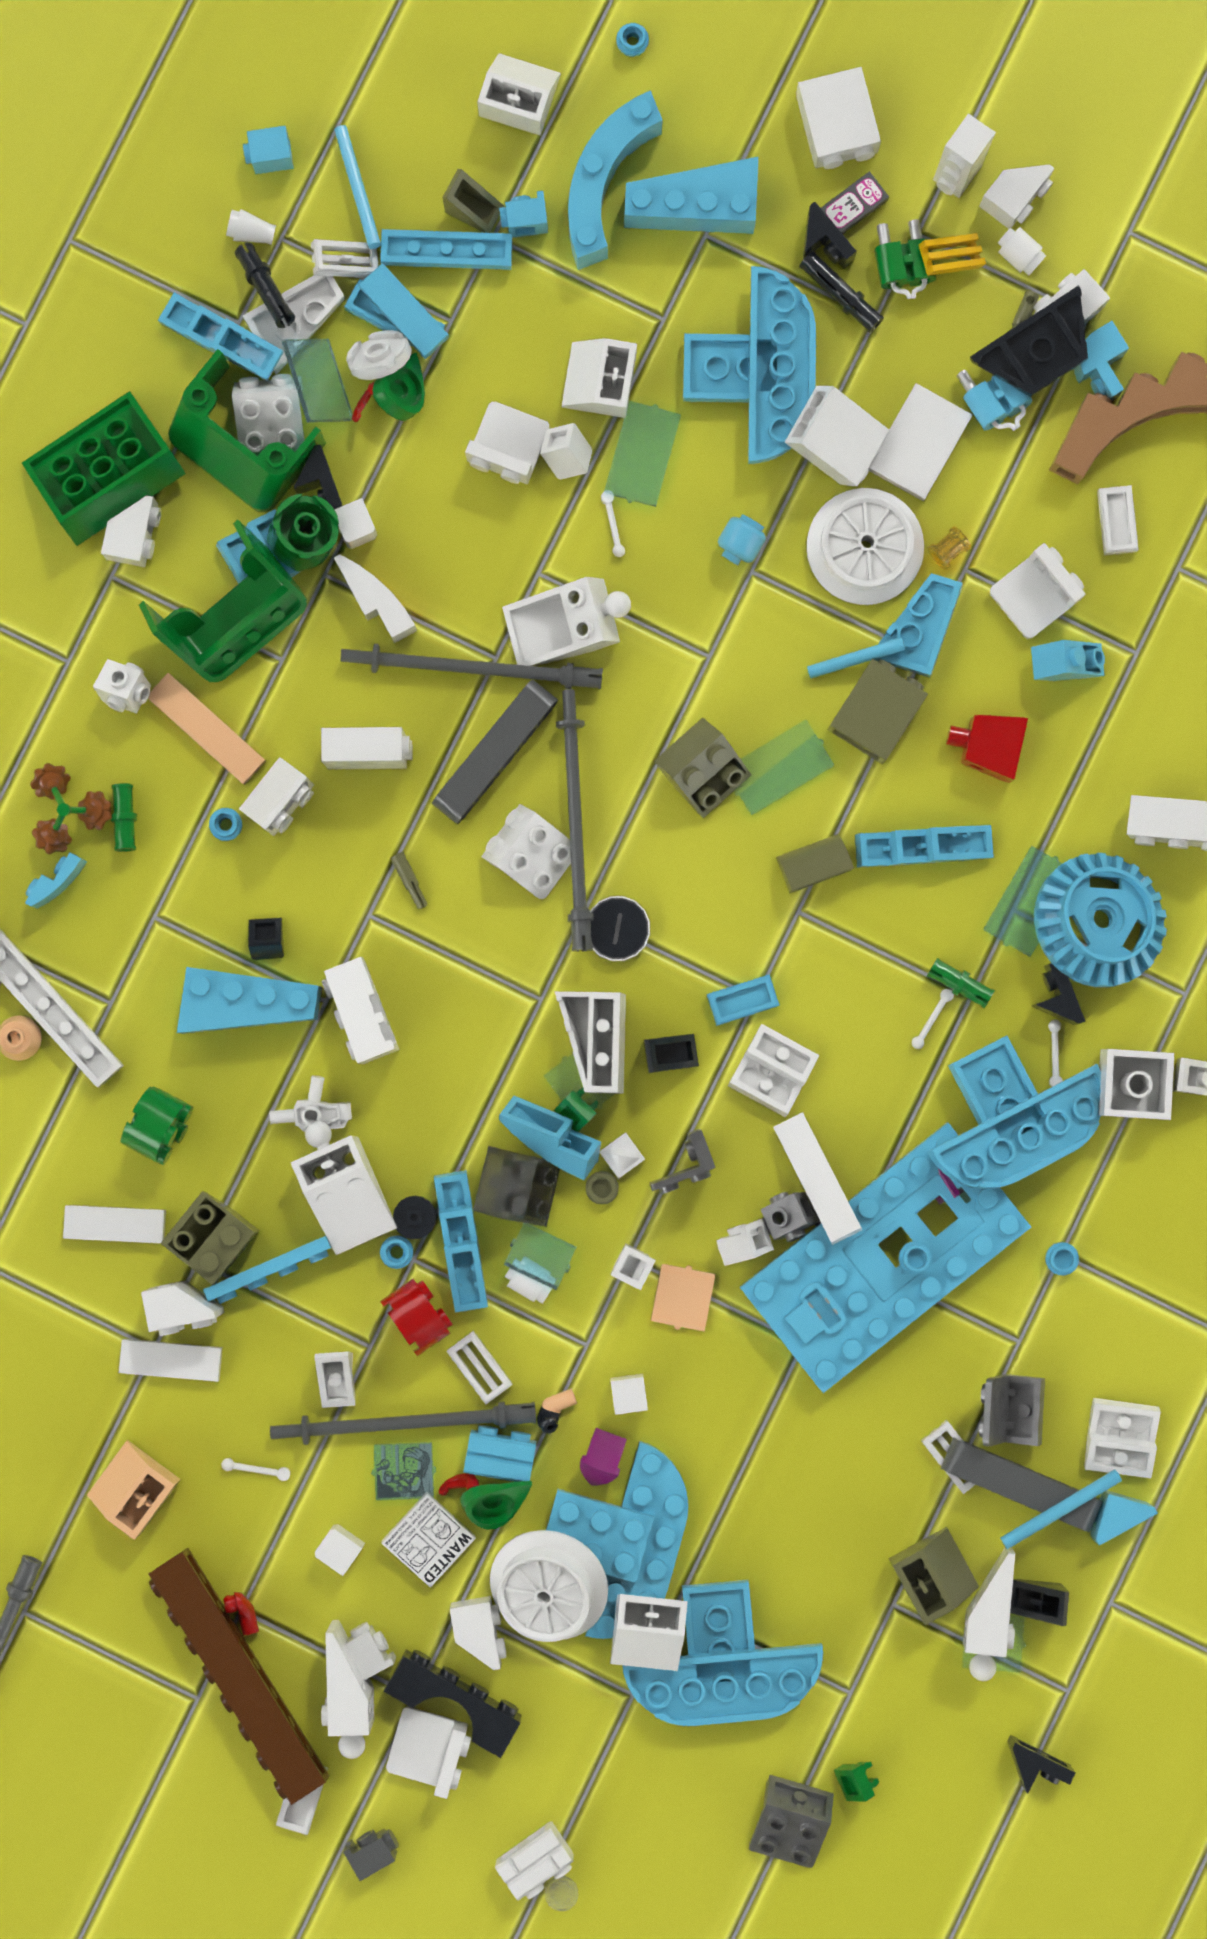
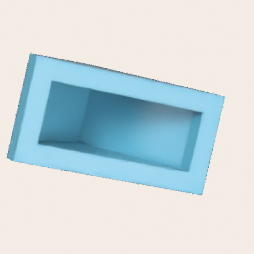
M1106 1490L1101 1493L1100 1500L1103 1502L1090 1535L1093 1541L1100 1546L1158 1513L1155 1507L1148 1502Z

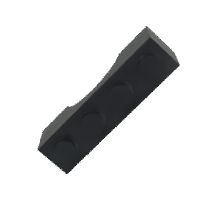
M406 1649L388 1680L384 1692L412 1708L422 1701L433 1697H445L456 1701L467 1711L471 1719L473 1729L472 1742L501 1758L521 1723L522 1715L517 1713L519 1709L507 1700L501 1699L498 1702L489 1697V1691L479 1684L472 1683L470 1686L459 1680L460 1675L453 1669L446 1666L440 1669L431 1664V1658L418 1650L410 1652Z

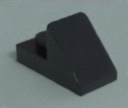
M813 202L809 207L803 259L810 252L816 251L824 245V252L829 260L834 264L839 263L845 269L854 262L857 251L819 205Z
M321 444L314 446L296 481L294 489L297 494H302L322 487V489L317 490L318 497L326 500L335 510L343 505Z
M1052 963L1045 965L1046 972L1042 974L1048 991H1054L1055 997L1032 1005V1007L1072 1025L1085 1022L1069 977L1058 970Z
M1012 1735L1009 1736L1007 1740L1021 1784L1027 1794L1039 1770H1041L1040 1775L1054 1784L1058 1785L1060 1780L1069 1785L1071 1784L1076 1772L1070 1764Z

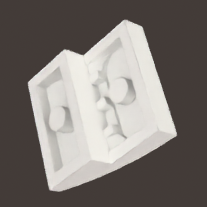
M761 1024L728 1086L786 1117L802 1086L807 1081L819 1055Z
M1093 1398L1086 1442L1085 1470L1109 1473L1115 1469L1118 1474L1151 1478L1157 1451L1155 1440L1161 1414L1159 1407Z

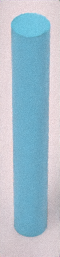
M900 637L807 666L812 679L871 661L872 659L906 650L903 638Z

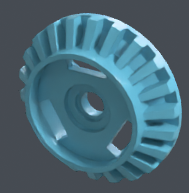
M1087 853L1069 859L1058 866L1046 878L1035 902L1034 925L1043 952L1058 970L1070 979L1088 986L1114 987L1142 975L1145 970L1152 966L1154 959L1160 954L1163 948L1161 945L1162 940L1166 936L1167 928L1164 927V919L1167 917L1166 910H1162L1160 904L1162 897L1159 892H1155L1151 885L1153 881L1149 876L1144 877L1138 871L1140 868L1134 863L1128 864L1123 861L1124 858L1117 855L1111 857L1107 856L1106 853L1091 855ZM1090 878L1111 880L1119 884V889L1090 887ZM1096 911H1102L1108 916L1109 924L1106 928H1101L1094 922ZM1069 917L1073 918L1088 946L1085 947L1074 934ZM1138 922L1141 924L1140 935L1134 948L1129 951L1123 947V944L1135 923Z

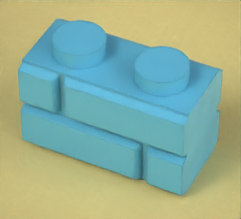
M479 1425L478 1431L471 1430L463 1473L514 1482L530 1481L537 1442L530 1440L531 1434L511 1431V1436L497 1434L498 1428Z

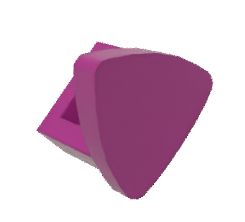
M595 1428L586 1456L583 1455L580 1460L582 1475L590 1485L607 1484L619 1476L620 1469L618 1465L627 1439Z

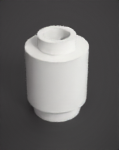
M1021 227L1016 232L1010 228L997 242L1001 246L998 253L1020 273L1024 271L1028 276L1046 257L1041 251L1043 247Z
M525 1258L522 1259L521 1263L514 1260L505 1275V1278L510 1280L507 1287L532 1302L537 1300L542 1304L556 1280L549 1277V1272Z

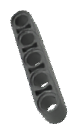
M532 679L434 798L432 805L458 825L553 710L558 699Z
M955 1437L952 1439L941 1466L942 1470L1041 1513L1079 1491L1074 1487L966 1441L963 1443ZM1094 1497L1058 1520L1090 1532L1103 1501Z

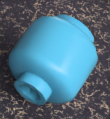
M744 514L740 518L732 517L718 538L719 546L724 549L721 556L736 565H739L741 560L746 563L753 562L766 541V536L762 532L764 526Z

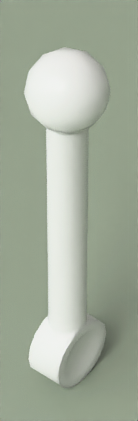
M604 491L601 495V502L606 505L614 541L612 552L614 556L622 557L625 554V548L620 543L612 506L614 495L611 491Z
M951 989L941 991V999L919 1036L912 1039V1046L915 1049H921L924 1046V1038L944 1005L953 999L954 994H952Z
M1055 1019L1051 1020L1048 1024V1028L1052 1032L1053 1076L1049 1079L1051 1087L1063 1081L1059 1076L1058 1031L1061 1029V1023Z
M230 1458L224 1459L221 1463L222 1469L225 1471L236 1469L277 1476L281 1481L288 1480L291 1475L287 1467H281L277 1470L235 1463Z

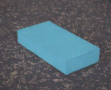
M770 974L707 994L716 1026L780 1006Z

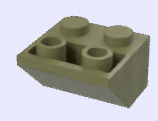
M703 717L654 760L668 781L702 818L707 816L752 775L724 735Z
M202 1191L161 1244L210 1284L214 1285L220 1281L259 1230L235 1210L207 1192Z
M947 1527L888 1558L924 1625L957 1608L979 1588Z

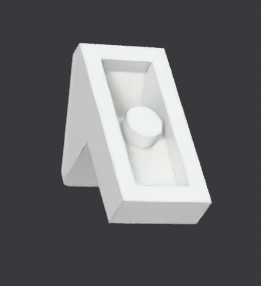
M1188 1058L1177 1059L1173 1092L1207 1096V1062Z
M353 1353L315 1354L322 1408L355 1406L356 1395L352 1374Z

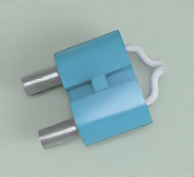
M966 370L957 374L958 380L967 392L963 399L984 431L990 430L993 427L997 429L1008 427L1014 431L1021 427L1019 421L1025 416L1026 408L1032 403L1030 396L996 376H992V379L987 383L984 381L976 386ZM1021 412L1015 419V425L1012 423L1000 424L1006 417L1009 416L1011 418Z

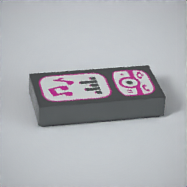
M869 171L822 206L821 209L840 232L844 234L887 202L889 196Z

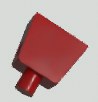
M974 715L970 720L968 729L950 725L946 744L964 748L961 764L1001 781L1011 783L1016 776L1028 718Z

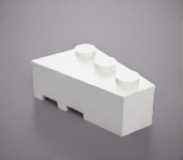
M358 957L324 971L326 979L322 980V984L329 999L334 998L338 1010L334 1011V1015L340 1029L345 1028L349 1039L346 1045L352 1060L356 1059L357 1064H365L400 1050L364 958Z

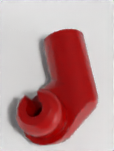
M234 1592V1595L225 1596L223 1599L225 1611L229 1614L238 1612L243 1636L259 1632L253 1604L241 1592Z

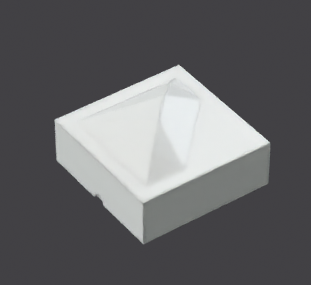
M626 1132L600 1151V1154L618 1179L645 1160Z

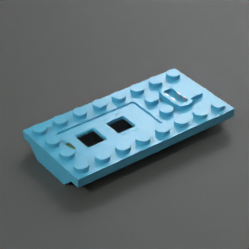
M948 1122L848 1200L862 1231L832 1245L822 1223H819L740 1286V1289L822 1393L826 1392L1031 1228L1030 1224L1001 1188L977 1189L962 1185L951 1179L960 1193L956 1198L953 1197L939 1174V1168L927 1153L959 1136ZM941 1196L957 1216V1220L937 1236H934L917 1213L935 1198ZM899 1227H902L912 1241L922 1242L929 1247L933 1257L932 1264L923 1274H909L900 1265L895 1267L878 1244Z

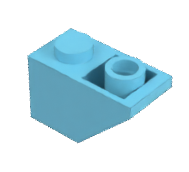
M1060 640L1031 647L1034 680L1060 681L1105 676V656L1101 643Z

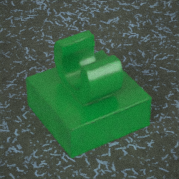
M584 1088L579 1089L577 1092L572 1090L554 1109L556 1113L572 1119V1129L577 1132L597 1114L594 1110L599 1104L595 1100L591 1105H588L581 1098L585 1093Z
M871 1762L842 1764L834 1769L846 1801L866 1802L875 1796L872 1788L879 1784V1779H868L865 1772L873 1766Z

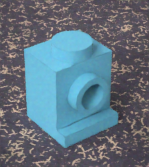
M537 191V198L531 199L530 196L526 195L514 197L511 201L505 202L506 207L499 208L502 228L508 227L512 238L548 233L543 191Z

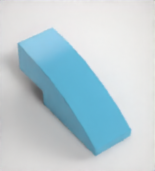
M513 1096L499 1114V1120L528 1148L571 1175L585 1180L598 1162L601 1141L572 1130L573 1120L517 1096Z

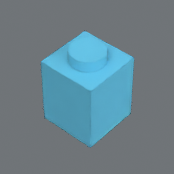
M286 126L247 131L248 143L243 144L246 164L252 163L255 174L294 169L290 139Z

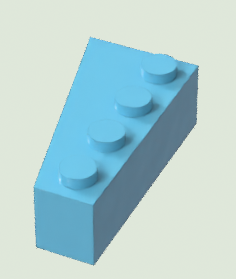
M759 157L626 183L624 228L754 234Z
M186 967L177 1033L186 1034L318 1020L322 987Z

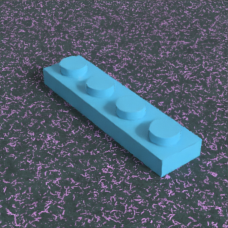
M382 229L381 264L383 263L385 266L511 270L512 234Z
M323 1236L203 1289L208 1302L217 1298L219 1304L237 1297L238 1295L235 1290L245 1285L248 1286L249 1290H253L268 1283L266 1276L277 1271L279 1276L282 1277L298 1270L296 1263L308 1258L312 1264L328 1257L327 1249L332 1247L327 1237Z

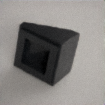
M282 917L249 920L248 947L253 960L284 957Z

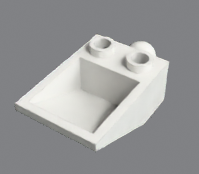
M584 577L503 606L502 609L517 665L539 666L619 643L620 639L614 617L621 618L628 614L631 609L629 596L621 591H615L608 595L604 579Z
M316 1121L306 1128L305 1138L309 1145L317 1148V1151L290 1163L301 1189L335 1254L339 1255L396 1229L397 1226L359 1137L350 1135L333 1144H329L332 1136L330 1127L324 1122ZM348 1153H352L355 1160L352 1165H347L345 1162V1156ZM319 1166L325 1169V1175L321 1179H318L315 1175V1170Z
M1012 1547L1003 1549L966 1609L963 1645L965 1653L977 1654L971 1659L969 1670L971 1675L979 1681H988L996 1673V1663L991 1656L1006 1657L1007 1648L1013 1649L1015 1628H1013V1624H1009L1015 1552Z
M332 1620L325 1633L327 1697L325 1698V1705H322L321 1721L322 1726H328V1736H341L338 1743L340 1753L348 1759H355L364 1752L365 1740L363 1735H369L375 1720L374 1685L370 1678L364 1680L345 1645L348 1636L340 1621Z

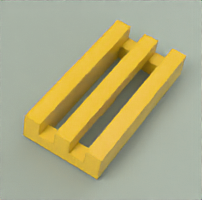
M973 233L922 241L918 246L927 276L983 267L986 261L985 258H980L979 255L983 252L981 245H976V241L979 239L978 234ZM967 245L965 248L929 252V250ZM969 255L971 258V260L942 263L933 265L932 263L933 260L951 259L954 257H962Z

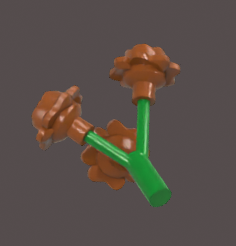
M46 763L43 768H37L34 771V779L30 783L31 788L35 789L37 797L46 796L50 799H55L58 804L56 809L58 813L57 818H52L49 821L40 820L36 824L37 828L32 830V835L36 839V847L44 849L47 854L65 852L67 845L71 844L72 838L68 834V826L62 824L66 816L78 814V818L85 823L88 830H93L94 828L102 830L105 822L112 818V804L105 799L101 791L96 793L88 791L85 798L79 801L78 807L66 804L61 794L66 793V786L71 777L65 773L64 766H54L50 763Z

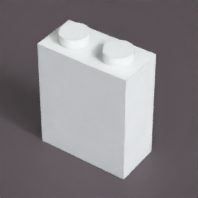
M862 67L798 82L796 97L815 168L824 166L825 169H833L842 165L843 161L851 159L865 161L872 158L875 153H878L881 139Z
M816 386L785 443L840 485L858 486L867 476L868 467L874 456L883 448L884 439L889 429L834 386Z
M402 727L321 728V761L327 769H407V760H412L413 758L412 740H410V736H406Z

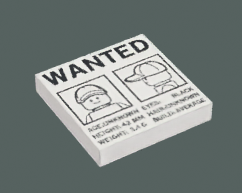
M426 1492L383 1538L381 1544L431 1588L476 1539V1536Z

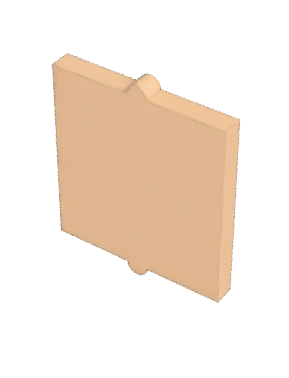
M662 1264L651 1321L674 1325L677 1330L684 1327L705 1331L716 1274L692 1270V1267L689 1265L682 1268Z

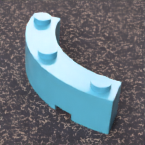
M651 90L633 98L611 114L595 131L578 160L571 182L568 204L569 238L578 270L608 259V245L604 236L601 213L605 194L616 169L627 155H630L644 143L662 134L663 120Z

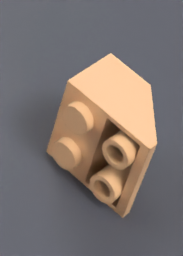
M127 1440L88 1492L87 1496L109 1522L135 1540L143 1532L181 1479Z

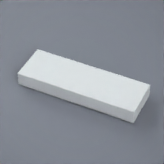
M65 1205L63 1239L161 1243L165 1237L166 1210Z
M122 1339L119 1373L218 1382L220 1380L223 1347Z

